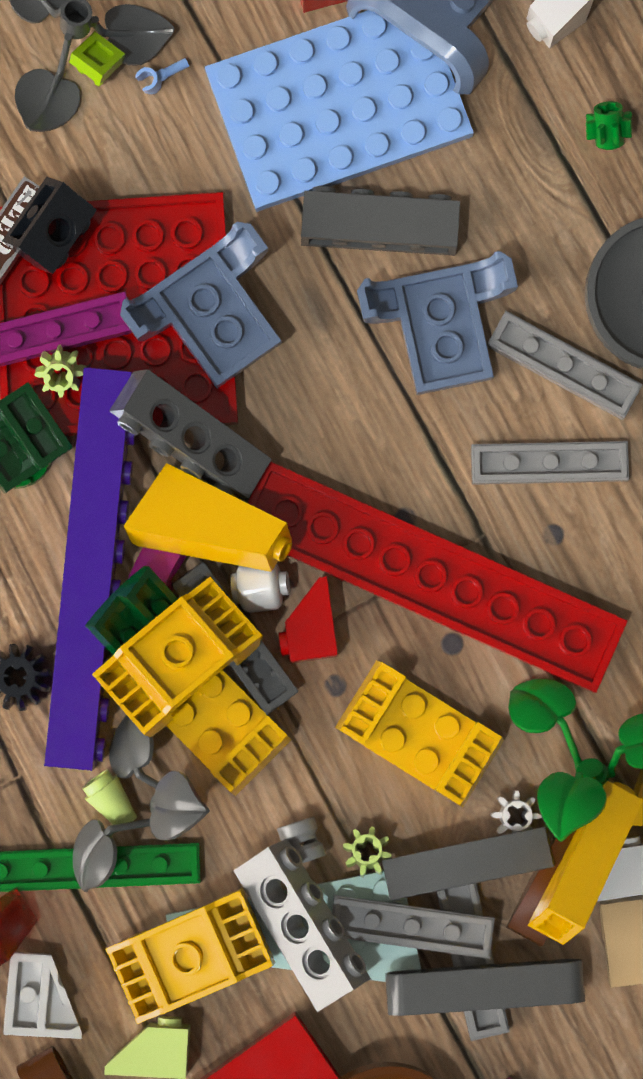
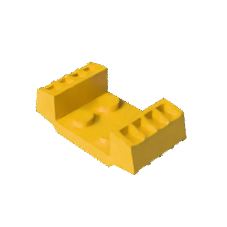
M209 577L191 592L181 596L124 643L92 675L145 736L152 737L173 721L171 713L231 662L234 661L238 666L259 647L263 635L214 580Z
M377 660L335 726L336 729L462 808L504 742L502 736L483 724L471 720L407 680L403 674Z
M223 670L171 713L173 721L166 725L211 771L210 773L235 796L292 740Z
M243 888L219 897L207 905L150 930L139 932L105 949L134 1013L137 1024L235 984L275 964L273 955Z

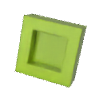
M94 31L71 53L69 63L75 66L78 72L84 73L91 78L94 84L101 86L123 63L125 53Z

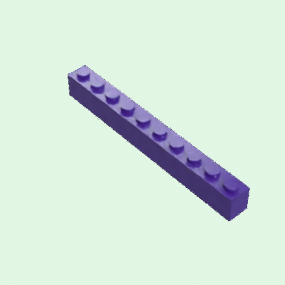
M84 367L44 763V766L93 771L96 768L97 762L104 761L106 738H99L101 722L108 721L110 699L103 698L104 688L92 674L109 660L107 658L108 649L85 625L100 606L121 586V580L115 579L116 563L123 564L125 554V540H119L120 524L126 523L129 513V501L123 500L124 484L131 485L133 461H127L128 445H135L136 435L120 427L117 423L119 418L109 412L132 372Z

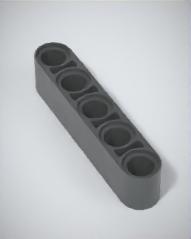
M555 959L401 970L385 973L388 1015L391 1016L561 1005L586 1001L582 959Z

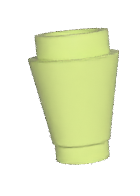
M108 769L95 776L83 786L82 789L87 795L85 800L112 825L132 822L138 817L133 811L134 809L118 776H112Z

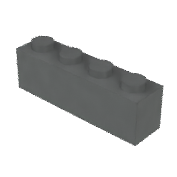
M313 187L312 191H304L301 246L455 256L458 245L460 201H453L451 196L445 194H432L428 196V199L413 198V194L403 191L391 192L390 196L374 195V191L368 189H353L351 194L336 193V190L332 187Z

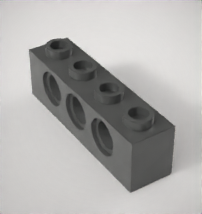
M148 369L133 371L109 412L119 418L117 423L124 430L134 435L140 433L151 441L149 446L155 452L165 457L173 456L182 463L180 468L184 472L198 479L204 478L214 487L238 499H248L272 460ZM156 406L163 413V421L160 426L155 424L152 417ZM187 429L194 436L191 448H188L184 442V434ZM219 451L224 456V466L221 470L215 464V457Z

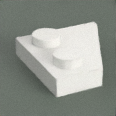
M10 951L4 1035L82 1039V1031L51 954Z

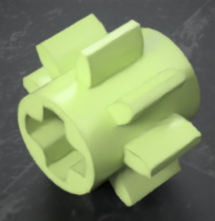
M58 345L56 352L52 355L45 351L42 352L40 361L45 366L37 367L35 376L43 377L45 384L42 390L44 392L51 389L58 392L59 397H63L65 390L69 387L75 391L79 390L81 382L77 377L83 376L84 367L86 366L77 365V350L70 353L63 351L62 346ZM62 367L67 370V373L62 371L59 375L54 372V370L59 371Z
M373 826L369 829V833L361 835L358 830L354 829V843L343 844L344 850L353 853V856L345 862L347 868L357 864L360 867V876L362 878L366 875L367 870L374 869L377 874L381 875L382 870L379 865L381 861L392 859L390 853L382 851V847L389 843L388 836L379 840L375 837V828ZM367 843L373 844L374 851L378 855H371L369 861H363L361 853L357 851L358 848L364 849Z

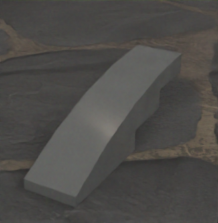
M203 561L172 583L173 588L180 597L191 592L209 577L225 592ZM262 640L259 647L238 666L234 661L230 663V666L266 715L299 692Z
M547 827L382 860L390 901L555 867Z

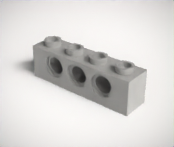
M288 839L267 847L233 870L317 1012L371 979L366 971L364 960L352 948L345 936L342 923L331 913L324 901L321 888L312 881L302 864L301 855L291 846ZM281 881L285 884L287 888V894L283 891L281 887ZM302 916L306 919L309 929L303 925ZM322 951L328 956L330 965L324 960Z

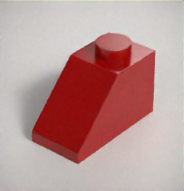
M327 576L317 579L285 621L286 631L278 632L281 655H289L291 663L338 657Z

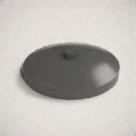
M643 218L626 224L613 233L596 253L586 278L585 305L591 326L603 345L620 360L642 370Z

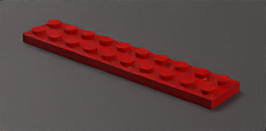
M270 462L248 501V504L287 523L292 538V547L288 557L594 694L597 693L627 624V620L273 462Z

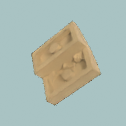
M643 896L599 901L602 938L605 943L607 974L610 987L643 984Z

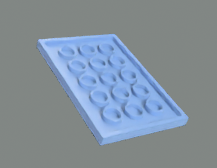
M370 10L358 13L354 19L347 17L205 66L208 81L256 212L304 196V191H312L313 187H330L469 139L474 134L460 94L453 91L456 83L450 67L421 44Z

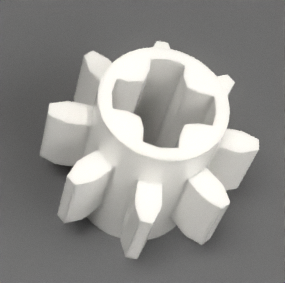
M514 790L512 800L508 802L499 796L497 800L502 805L500 812L490 813L491 817L500 818L502 823L496 831L498 834L504 833L507 829H511L512 833L532 830L533 828L530 826L532 819L542 818L541 814L532 813L530 808L536 799L531 797L522 802L520 801V793L517 790ZM510 806L517 809L524 808L521 816L525 821L521 825L516 822L509 825L507 822L511 816L507 811Z

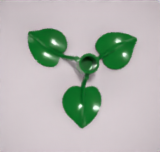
M533 679L515 686L510 691L508 709L513 723L525 732L543 733L552 729L557 722L562 729L574 760L575 776L565 772L552 773L541 782L537 792L541 816L552 834L562 842L574 831L592 822L602 813L607 802L603 785L609 781V778L616 776L615 768L621 755L625 753L626 761L630 766L643 769V713L632 716L621 725L618 736L623 745L615 749L611 761L606 767L595 758L581 760L569 726L563 718L573 713L576 709L574 694L567 686L555 680Z

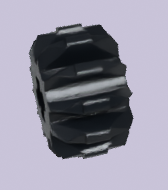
M10 644V658L0 650V698L5 695L2 707L6 710H10L16 699L19 711H26V697L35 705H39L42 701L35 691L39 689L49 692L51 689L48 684L40 683V678L51 676L52 670H38V667L45 662L46 657L40 654L31 660L34 649L32 646L26 645L20 656L18 646ZM13 669L25 670L27 672V676L22 677L26 679V683L23 686L10 684L9 679L14 678L10 676V672Z

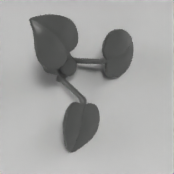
M9 0L13 11L21 19L29 23H40L49 14L54 18L60 17V28L65 35L56 75L54 76L45 69H35L25 73L16 85L15 103L25 127L34 132L51 131L63 126L77 112L80 102L79 88L75 83L62 79L73 39L84 38L90 32L91 27H93L102 37H109L108 41L125 53L122 64L137 66L149 62L159 53L173 35L174 26L161 15L149 9L130 4L115 6L108 10L105 15L106 29H104L99 23V18L92 16L91 5L86 0Z
M127 715L119 724L111 740L109 761L113 772L118 777L127 779L134 773L136 778L155 788V794L150 801L151 817L150 819L110 825L106 829L100 820H91L81 829L73 848V869L76 880L84 892L104 884L114 871L117 861V846L111 837L114 833L150 826L152 833L157 839L168 841L186 833L210 812L209 808L198 796L192 782L184 773L178 771L168 772L158 782L143 772L142 767L148 765L153 757V737L145 736Z

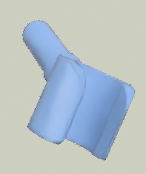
M186 58L156 72L151 68L144 67L136 73L135 77L138 81H142L149 76L154 77L152 84L142 89L146 94L152 95L160 90L162 81L189 67Z

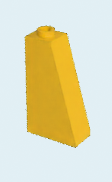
M168 463L165 464L124 524L131 543L138 547L272 572L278 561L282 562L285 560L292 547V538L286 522Z
M607 781L603 785L607 798L604 810L592 822L576 830L527 925L562 945L585 928L643 803V799L635 796L634 791L622 783Z

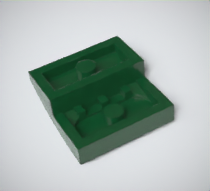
M29 382L0 400V489L5 494L73 448Z
M144 566L126 580L100 606L85 626L114 655L124 643L160 615L178 598L149 566Z

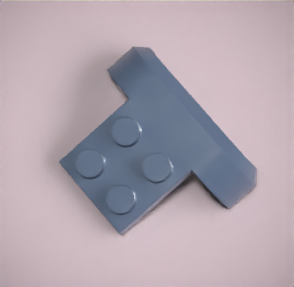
M348 0L347 2L348 17L354 19L361 10L373 11L442 59L454 73L456 84L453 91L457 94H471L488 71L489 59L486 49L480 39L469 28L493 0Z
M234 223L229 233L208 250L144 294L132 300L126 298L122 302L120 316L138 341L150 339L172 326L217 389L281 344L278 335L238 282V279L251 270L268 252L267 245L254 227L248 223Z
M497 251L491 257L475 263L399 279L375 282L371 281L370 278H366L358 288L357 295L363 322L369 324L401 322L416 395L493 379L494 376L478 304L507 296L516 291L518 285L512 258L501 251Z

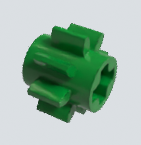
M614 101L602 102L594 107V114H586L587 140L595 139L598 148L603 150L617 149L624 145V138L632 137V112H623L622 104Z

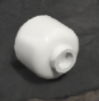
M278 564L275 565L272 572L238 566L237 573L231 574V593L234 604H240L247 613L277 610L283 603V595L290 594L288 572H281Z

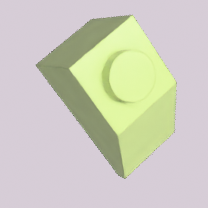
M159 1016L158 1023L151 1022L107 1062L104 1075L186 1079L188 1074L191 1024H182L181 1017Z

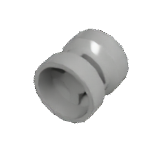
M314 817L277 828L280 840L288 839L291 846L301 855L302 863L326 856L323 843L317 840L315 834L318 827Z

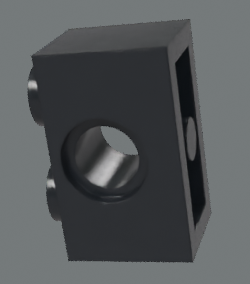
M46 177L2 242L34 267L53 274L56 269L60 268L67 261L69 250L77 238L89 229L91 218L97 209L64 182ZM53 220H56V229L49 236V225Z

